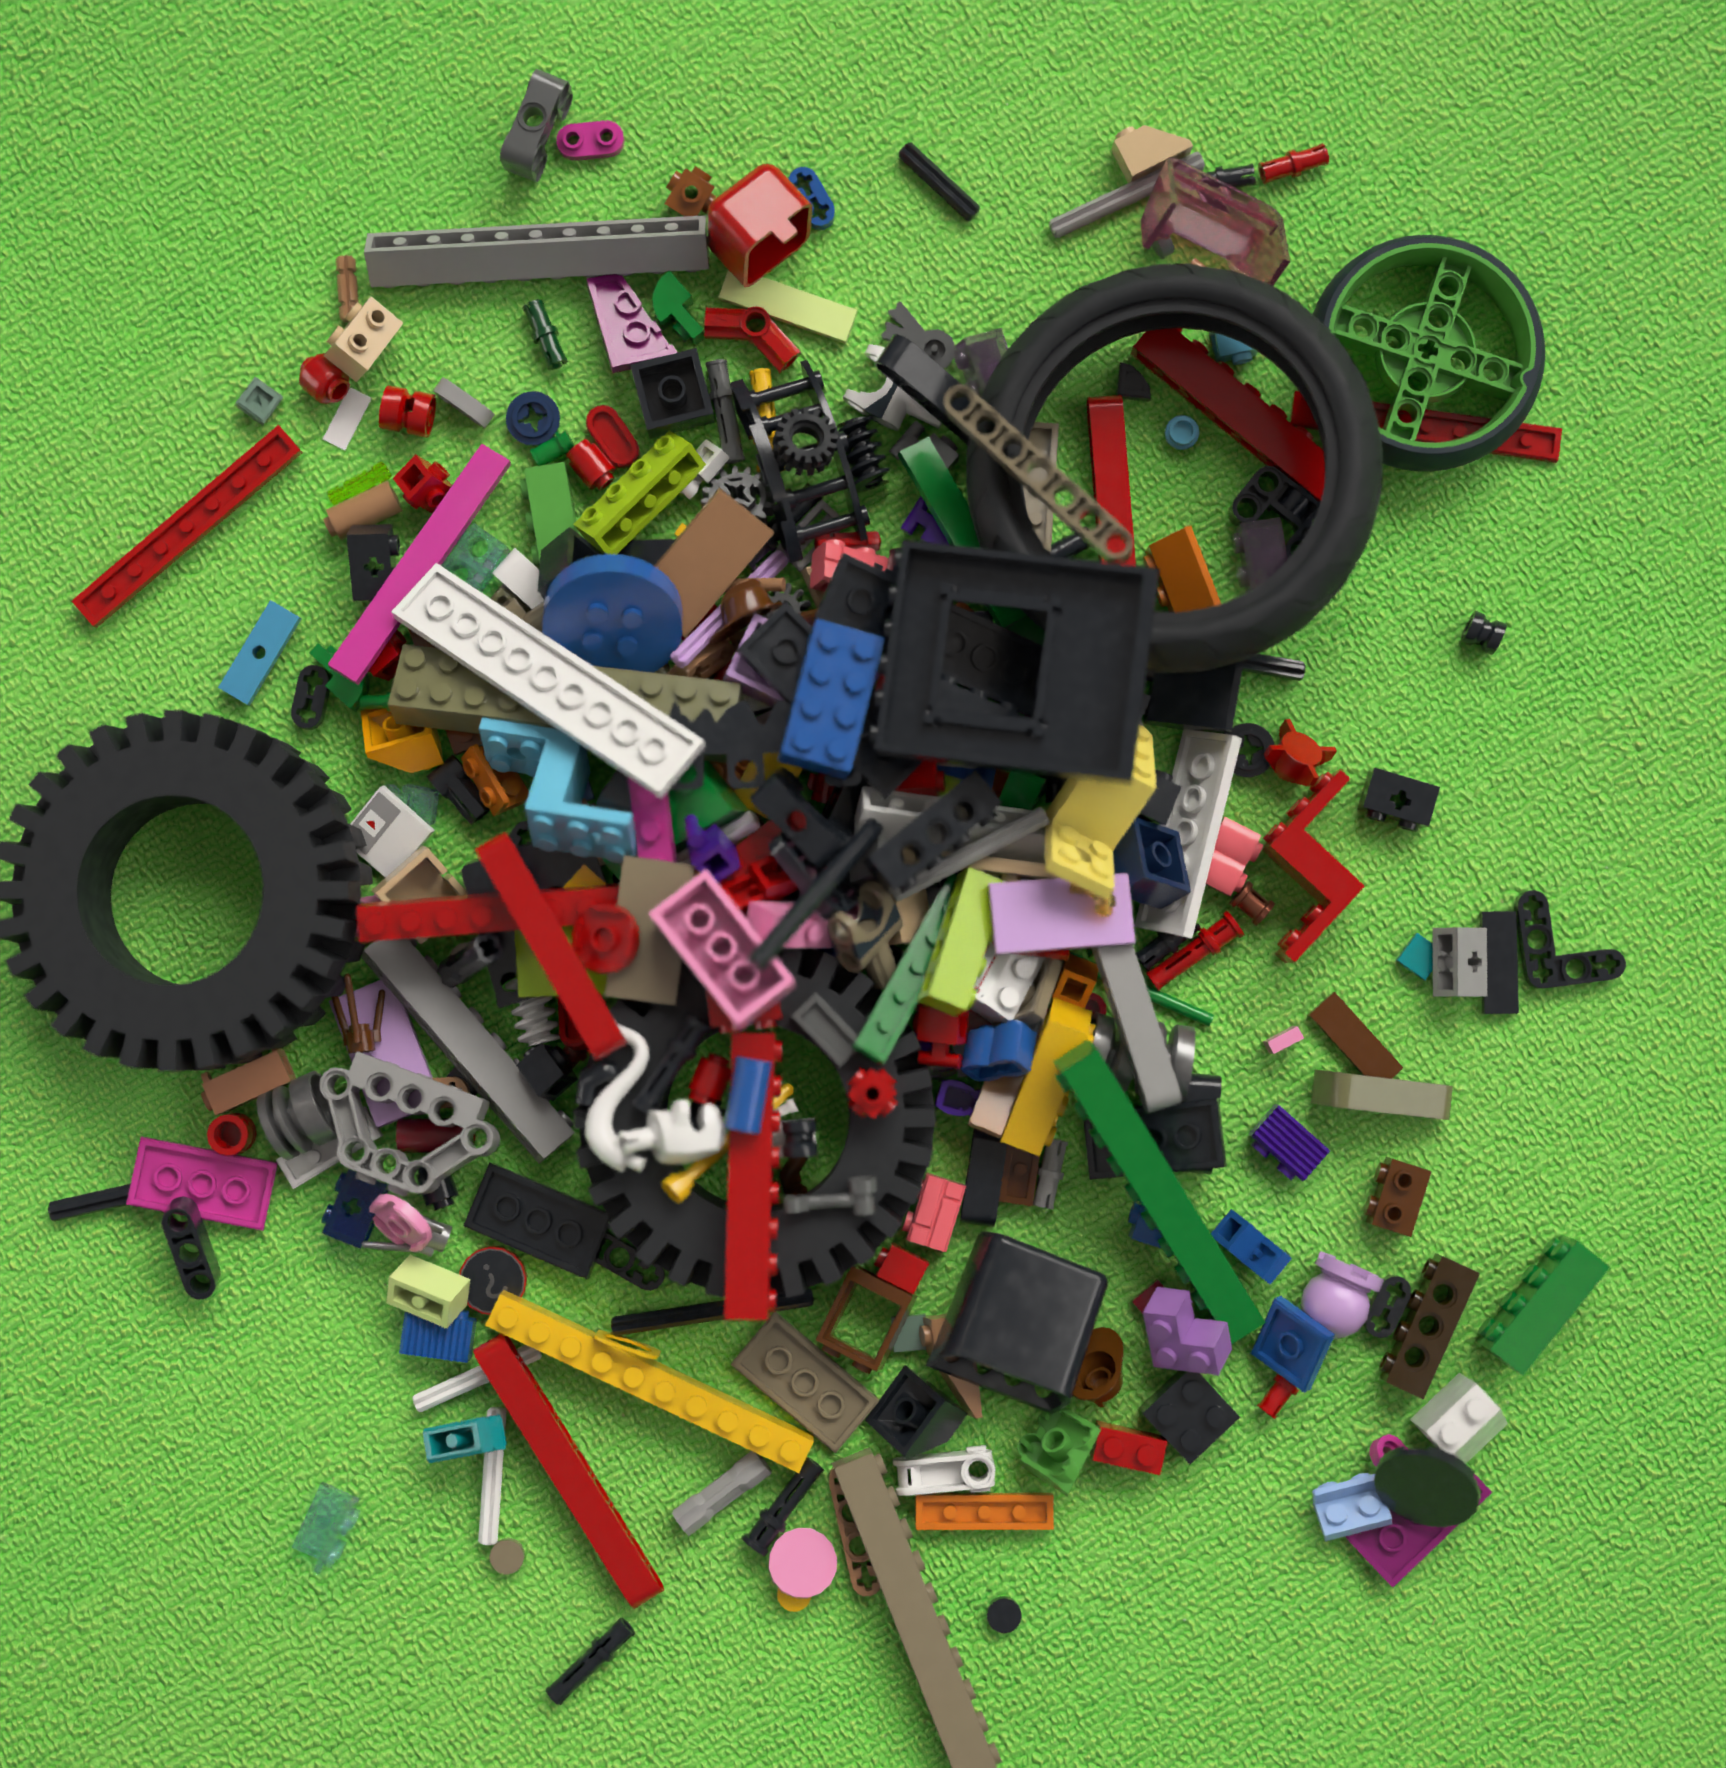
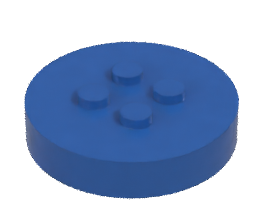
M616 554L588 557L565 568L550 584L544 599L543 635H546L591 666L654 673L671 659V653L676 651L680 645L683 630L681 597L673 582L661 570L648 562Z

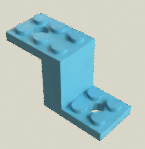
M482 717L479 731L485 757L490 767L499 772L511 771L534 777L525 806L533 847H538L548 852L555 850L569 852L579 857L594 856L606 858L616 863L623 862L624 855L637 856L638 850L632 813L581 805L591 774L587 748L558 729Z

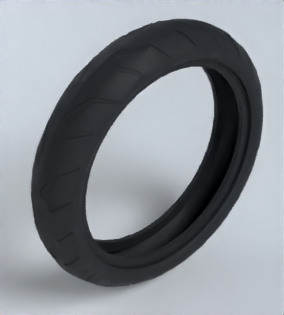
M1189 263L1158 264L1125 270L1083 285L1061 298L1039 315L1007 349L989 378L981 397L1029 441L1038 413L1048 396L1077 364L1102 347L1124 337L1146 331L1175 328L1203 330L1220 334L1253 348L1282 370L1300 391L1317 424L1325 461L1324 491L1312 526L1292 556L1272 576L1247 593L1223 604L1186 612L1154 611L1147 672L1156 673L1202 672L1240 662L1270 649L1309 624L1339 592L1362 556L1373 529L1382 490V444L1373 403L1363 376L1346 349L1330 329L1290 295L1263 281L1231 270ZM983 421L977 427V431L982 435H990L996 429V425L991 421ZM969 437L967 446V495L970 514L980 548L1051 556L1037 536L1029 519L1023 485ZM1010 444L1003 450V455L1009 459L1017 458L1022 453L1021 447L1016 444ZM1021 609L1036 625L1046 631L1047 611Z

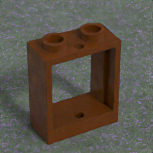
M854 1265L850 1268L816 1341L824 1344L822 1347L824 1352L836 1358H840L843 1354L853 1359L852 1366L867 1374H870L872 1370L876 1372L881 1371L918 1296L885 1281L859 1265ZM858 1284L900 1305L876 1357L833 1335Z

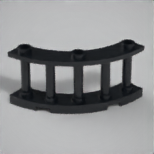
M807 360L801 361L804 378L759 392H755V390L749 391L743 379L730 383L736 413L748 439L754 440L759 453L756 454V460L764 484H769L773 500L777 502V504L771 505L781 547L790 563L803 559L801 546L805 545L806 540L853 526L860 540L864 541L868 539L865 526L870 525L866 507L864 505L860 506L852 472L845 453L849 451L847 437L844 431L838 432L822 391L824 390V384L819 370L813 372ZM807 392L813 405L808 406V414H813L814 410L817 409L820 411L819 418L822 419L826 414L830 418L828 425L834 423L836 427L835 433H838V440L833 456L840 477L792 491L790 488L785 490L780 472L784 471L786 462H783L781 465L777 462L778 454L774 455L768 439L769 436H772V432L776 431L778 422L781 421L784 414L767 419L766 416L760 417L758 410L760 405ZM818 442L800 447V449L814 450L817 448ZM844 490L849 513L802 528L800 525L795 526L791 510L796 508V504Z

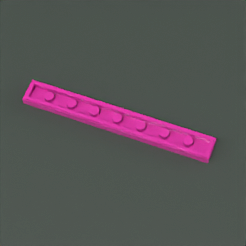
M481 443L329 661V668L353 683L360 684L401 624L394 619L391 611L435 563L440 566L443 564L511 466L509 459Z

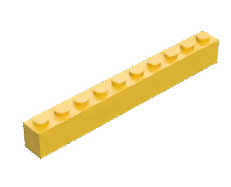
M506 1290L500 1293L485 1326L797 1473L800 1472L814 1442V1435L656 1360L597 1341L593 1338L596 1332Z

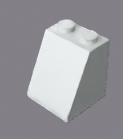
M1458 1373L1410 1419L1436 1448L1451 1453L1464 1463H1467L1508 1424L1502 1410L1477 1383L1461 1373Z

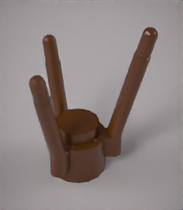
M345 974V990L351 1021L349 1027L339 997H331L343 1034L344 1046L348 1047V1054L375 1051V1042L382 1041L380 1029L385 990H379L373 1030H370L369 1023L359 1024L351 976L350 974Z

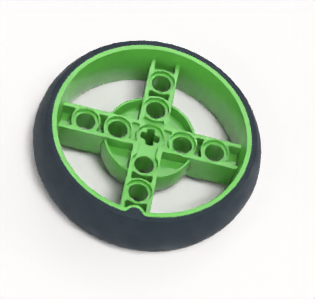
M1414 235L1400 237L1376 245L1357 256L1334 276L1323 291L1313 312V315L1330 329L1344 348L1375 358L1377 372L1382 382L1394 394L1383 429L1379 427L1382 444V464L1410 471H1440L1463 466L1478 460L1497 449L1517 431L1530 412L1539 392L1545 366V339L1535 304L1522 282L1503 262L1489 252L1468 242L1437 235ZM1408 266L1435 268L1425 301L1402 308L1388 319L1346 305L1352 295L1364 283L1379 274ZM1467 280L1485 292L1504 316L1514 341L1516 362L1476 349L1475 338L1470 326L1457 313ZM1439 285L1449 286L1452 289L1453 296L1442 294ZM1429 316L1440 318L1443 327L1436 328L1432 326L1428 319ZM1353 326L1364 327L1368 332V337L1362 338L1354 333ZM1386 337H1395L1400 343V348H1391L1386 343ZM1422 348L1429 351L1427 355L1430 357L1428 359L1421 357L1423 352L1420 351ZM1451 358L1460 359L1464 363L1465 370L1455 369L1451 364ZM1483 369L1494 371L1497 381L1486 379ZM1408 379L1418 380L1422 385V391L1412 390L1408 385ZM1462 388L1505 401L1498 413L1487 424L1472 434L1459 439L1437 443L1415 441L1427 404L1448 399ZM1397 411H1407L1411 415L1412 422H1402L1398 418Z

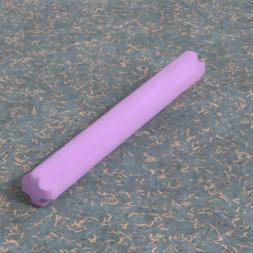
M775 550L747 578H774L788 564V558L782 551ZM720 605L679 645L676 651L671 653L670 658L677 667L684 668L710 643V638L723 628Z

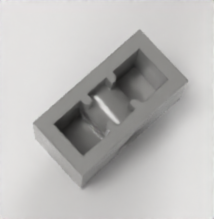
M1433 928V996H1487V928Z

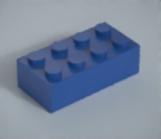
M821 619L815 620L805 650L777 758L778 762L846 779L851 772L884 637Z

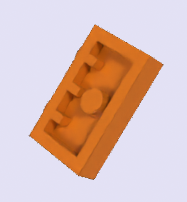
M474 744L468 748L461 757L464 771L469 778L473 779L479 790L482 803L490 809L493 816L527 802L529 791L518 772H499L492 769L486 760L483 745L479 747L478 744Z

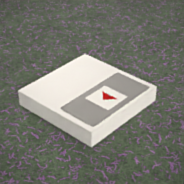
M385 785L379 787L350 823L362 830L367 845L356 849L357 853L385 878L418 850L435 831Z

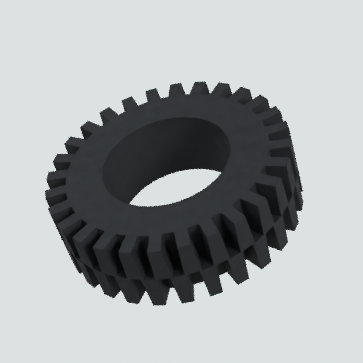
M164 710V718L145 713L125 716L127 728L124 729L103 724L88 732L94 745L84 747L68 744L56 754V757L65 767L60 773L39 771L28 785L42 797L36 806L16 804L8 819L25 828L20 842L0 841V860L14 864L12 881H0V901L12 904L13 917L0 920V939L18 943L21 953L5 960L12 976L34 981L36 986L24 996L34 1009L55 1012L58 1015L50 1025L63 1037L84 1038L86 1042L82 1048L83 1050L97 1057L120 1058L119 1065L132 1068H156L158 1071L212 1070L226 1068V1065L249 1063L262 1057L261 1052L265 1050L284 1048L297 1039L293 1031L298 1027L315 1025L326 1014L320 1006L326 997L341 996L345 990L344 977L340 974L346 963L360 961L365 948L364 944L354 941L358 925L356 907L360 903H364L361 901V886L373 884L372 869L370 866L358 861L356 849L367 845L362 830L349 824L344 816L352 810L344 795L327 787L325 783L330 777L319 766L302 759L299 750L288 743L269 736L267 733L221 716L203 713V716H199L183 710ZM192 804H211L229 815L243 829L253 844L263 877L262 907L251 937L242 950L227 965L200 980L176 984L164 980L147 970L126 948L113 918L111 905L112 880L118 860L126 845L150 820L177 807Z
M782 948L776 955V958L792 976L796 984V988L780 1000L782 1019L775 1020L776 1026L797 1033L818 1047L838 1072L846 1095L852 1089L847 1083L861 1068L866 1073L871 1067L876 1072L883 1068L897 1081L893 1088L898 1093L893 1098L898 1103L884 1118L878 1114L874 1119L868 1114L862 1118L849 1106V1132L840 1158L830 1173L817 1186L804 1194L809 1196H825L849 1193L848 1178L875 1176L877 1192L874 1193V1214L854 1215L853 1207L821 1208L797 1213H785L784 1203L772 1205L771 1218H778L777 1240H771L770 1254H777V1275H770V1290H776V1294L785 1293L786 1298L804 1294L807 1288L824 1282L826 1286L841 1279L846 1270L857 1263L860 1266L875 1255L877 1247L887 1237L891 1238L902 1225V1220L911 1204H915L921 1191L922 1180L927 1167L930 1165L933 1152L932 1141L935 1128L933 1086L927 1065L918 1064V1054L921 1047L908 1023L904 1027L885 1064L882 1066L856 1051L844 1064L838 1067L790 1017L817 992L843 1021L859 1035L883 992L881 989L873 988L875 983L861 972L853 973L847 970L837 957L814 948ZM683 959L681 962L676 1005L621 998L610 1010L617 1024L639 1033L646 1040L649 1047V1060L646 1069L617 1105L613 1114L612 1127L617 1136L622 1131L627 1132L647 1127L648 1114L632 1104V1101L635 1100L669 1050L667 1046L669 1044L668 1040L678 1034L686 1022V1014L689 1012L711 1026L706 988ZM719 1027L713 1028L712 1034H707L703 1041L718 1033ZM626 1044L600 1060L614 1063L618 1069V1076L629 1066L634 1058L635 1051L630 1044ZM592 1053L589 1057L587 1066L580 1070L577 1088L579 1085L580 1075L582 1071L596 1062ZM605 1080L596 1086L594 1101L612 1081ZM672 1084L653 1111H667ZM869 1087L865 1092L867 1099L871 1101L876 1100L880 1094L879 1090L875 1087ZM847 1095V1100L849 1103L852 1099ZM579 1104L574 1110V1128L580 1130L581 1146L577 1149L580 1168H587L592 1183L588 1191L595 1206L602 1205L611 1218L608 1223L609 1228L618 1239L626 1237L637 1248L635 1256L646 1265L657 1264L669 1272L668 1279L682 1286L691 1282L705 1287L706 1294L725 1297L728 1201L713 1195L694 1181L693 1188L690 1189L691 1194L680 1204L674 1202L662 1188L661 1182L671 1173L684 1172L685 1169L682 1164H665L657 1161L651 1148L633 1152L638 1156L646 1158V1164L641 1172L628 1166L623 1172H620L602 1162L591 1150L586 1138L585 1122L591 1106Z

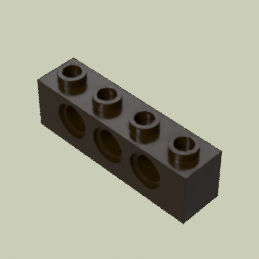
M1435 1253L1433 1259H1427L1421 1272V1277L1424 1280L1420 1289H1415L1412 1292L1407 1304V1308L1410 1309L1405 1322L1401 1320L1394 1331L1393 1339L1396 1342L1391 1353L1386 1352L1380 1362L1379 1371L1382 1372L1380 1378L1383 1381L1424 1400L1480 1273ZM1445 1284L1448 1288V1295L1443 1301L1436 1302L1433 1298V1291L1436 1286ZM1424 1316H1432L1434 1320L1432 1330L1427 1333H1421L1419 1330L1420 1320ZM1412 1347H1418L1420 1351L1418 1361L1414 1364H1407L1405 1361L1406 1351Z

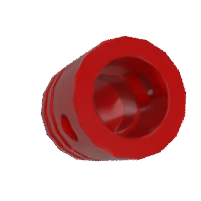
M240 1113L217 1117L209 1125L207 1131V1139L211 1148L218 1154L225 1156L247 1151L255 1143L257 1136L256 1126L252 1119Z

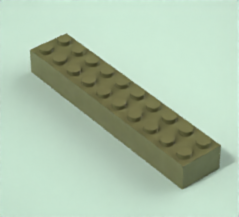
M403 644L388 701L389 709L396 724L480 734L479 727L482 717L557 729L439 648ZM593 666L668 717L670 716L671 707L675 702L679 705L681 714L685 715L691 722L698 717L704 708H708L715 722H717L726 709L744 700L742 685L737 682ZM703 754V760L727 763V754Z

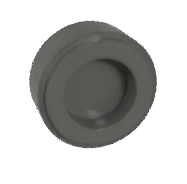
M1156 223L1146 229L1148 240L1161 259L1174 253L1173 242L1161 224Z

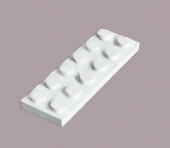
M1183 729L1172 773V782L1182 787L1167 824L1161 826L1176 830L1180 834L1191 893L1162 909L1140 903L1135 927L1192 939L1242 738L1229 734Z

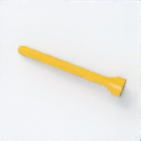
M785 1083L781 1086V1097H774V1110L793 1094L794 1088L791 1084ZM729 1132L726 1134L725 1140L717 1153L695 1161L684 1172L671 1173L661 1182L662 1188L674 1202L680 1204L691 1194L690 1189L693 1188V1182L729 1151Z

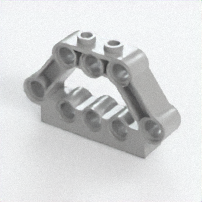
M356 1052L349 1070L337 1067L331 1068L320 1079V1091L328 1099L339 1141L337 1147L339 1161L345 1167L357 1171L355 1178L374 1185L377 1179L389 1184L387 1190L405 1197H407L408 1191L419 1194L432 1193L438 1189L443 1179L479 1156L485 1157L493 1154L499 1147L500 1135L498 1130L492 1124L483 1121L491 1101L464 1092L460 1088L443 1084L423 1074L414 1073L394 1063L385 1062L361 1052ZM340 1077H345L347 1089L344 1093L338 1095L334 1089L335 1082ZM387 1078L390 1082V1090L385 1096H380L377 1092V1084L380 1080ZM364 1089L366 1095L373 1101L387 1104L396 1102L400 1110L408 1114L420 1116L427 1113L431 1121L436 1125L450 1128L461 1126L464 1128L461 1134L427 1156L410 1162L405 1153L400 1150L390 1148L377 1149V1146L371 1140L359 1091ZM419 1090L422 1095V1101L418 1107L411 1108L408 1102L409 1095L413 1091ZM450 1102L453 1105L454 1112L450 1119L444 1121L440 1116V1108L444 1103ZM483 1129L487 1135V1141L481 1148H476L472 1140L473 1135L476 1131ZM357 1143H361L365 1149L364 1156L359 1161H355L352 1157V1149ZM393 1155L397 1163L396 1168L388 1174L383 1168V1162L387 1156ZM420 1167H424L428 1171V1180L422 1186H419L414 1178L416 1171Z

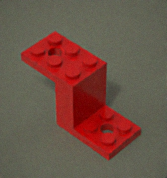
M1341 769L1332 774L1327 771L1319 776L1314 786L1309 787V790L1313 793L1308 799L1305 796L1302 799H1298L1286 812L1290 818L1285 823L1281 821L1279 824H1275L1263 837L1267 843L1262 847V851L1319 902L1316 906L1313 904L1301 916L1300 920L1303 924L1298 929L1295 928L1293 931L1290 929L1277 942L1280 949L1275 955L1284 963H1295L1365 887L1363 883L1304 830L1351 779Z

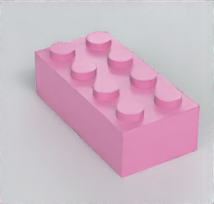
M704 870L649 913L654 924L739 1031L747 1027L796 988L795 980L776 956L761 971L749 963L748 957L761 943L762 939L707 870Z

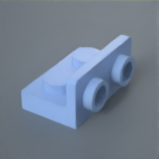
M1361 1473L1352 1477L1351 1480L1341 1483L1326 1482L1312 1491L1313 1506L1325 1541L1392 1524L1389 1508L1383 1503L1374 1486L1375 1474Z

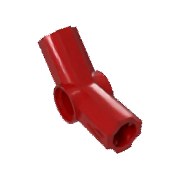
M754 306L748 309L706 308L704 321L705 339L748 341L762 353L779 373L788 369L801 355V351L770 319L768 312L761 307ZM753 319H761L765 322V327L759 332H752L747 328V324Z

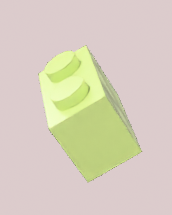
M410 1254L389 1276L386 1303L447 1329L467 1306L470 1279Z

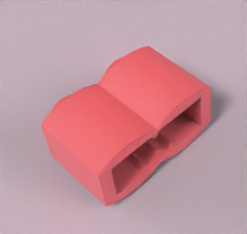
M1222 817L1206 885L1226 896H1231L1233 891L1239 893L1248 877L1247 874L1243 873L1248 861L1254 863L1262 850L1263 844L1259 843L1261 835L1227 817Z

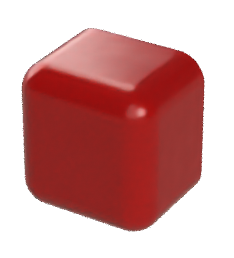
M761 164L715 198L709 205L708 246L713 254L745 288L750 287L805 244L810 236L813 205L778 167L772 164Z

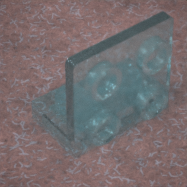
M324 1482L320 1484L292 1545V1548L318 1559L313 1570L316 1574H320L326 1567L332 1568L335 1561L338 1562L347 1543L342 1538L347 1535L349 1530L353 1529L361 1512L356 1509L360 1498Z

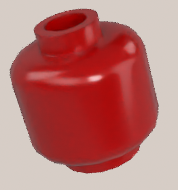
M325 353L305 359L301 364L299 374L301 388L322 404L341 401L350 389V377L324 357Z

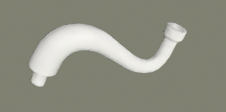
M617 1024L627 1043L634 1048V1058L629 1066L595 1099L589 1109L585 1122L586 1138L594 1154L610 1167L623 1172L628 1166L641 1172L646 1164V1158L638 1156L633 1152L626 1155L621 1152L620 1146H624L627 1142L619 1143L618 1136L613 1131L612 1119L617 1105L646 1069L649 1060V1047L646 1040L639 1033Z

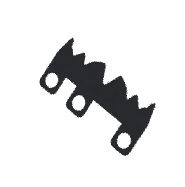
M778 699L767 722L764 725H760L745 700L737 702L726 709L717 722H715L708 708H704L698 717L691 722L685 715L681 714L679 705L674 702L669 718L703 739L705 748L692 762L697 770L695 779L687 784L676 781L671 789L696 790L703 786V754H727L728 783L732 788H759L764 783V753H779L791 704ZM859 738L855 757L861 762ZM741 760H750L757 767V775L750 782H742L735 776V766ZM854 766V772L850 778L840 780L836 777L825 775V781L830 786H855L861 781V772Z

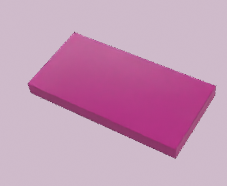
M142 1136L139 1142L126 1205L165 1212L173 1199L184 1196L195 1201L204 1220L263 1231L278 1163L237 1154L225 1156L211 1149ZM179 1212L173 1213V1214H178V1215H183V1216H185L184 1214L179 1213Z

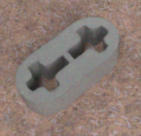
M442 377L433 390L438 397L484 429L495 415L482 403L444 377Z

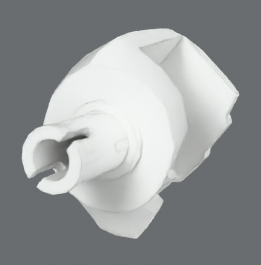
M678 1100L673 1103L671 1111H649L646 1128L619 1132L618 1141L619 1143L633 1141L620 1146V1150L624 1155L651 1148L657 1161L665 1164L680 1165L717 1153L725 1140L727 1130L719 1109L712 1104H705L698 1110L696 1119L699 1131H695L689 1121V1101Z

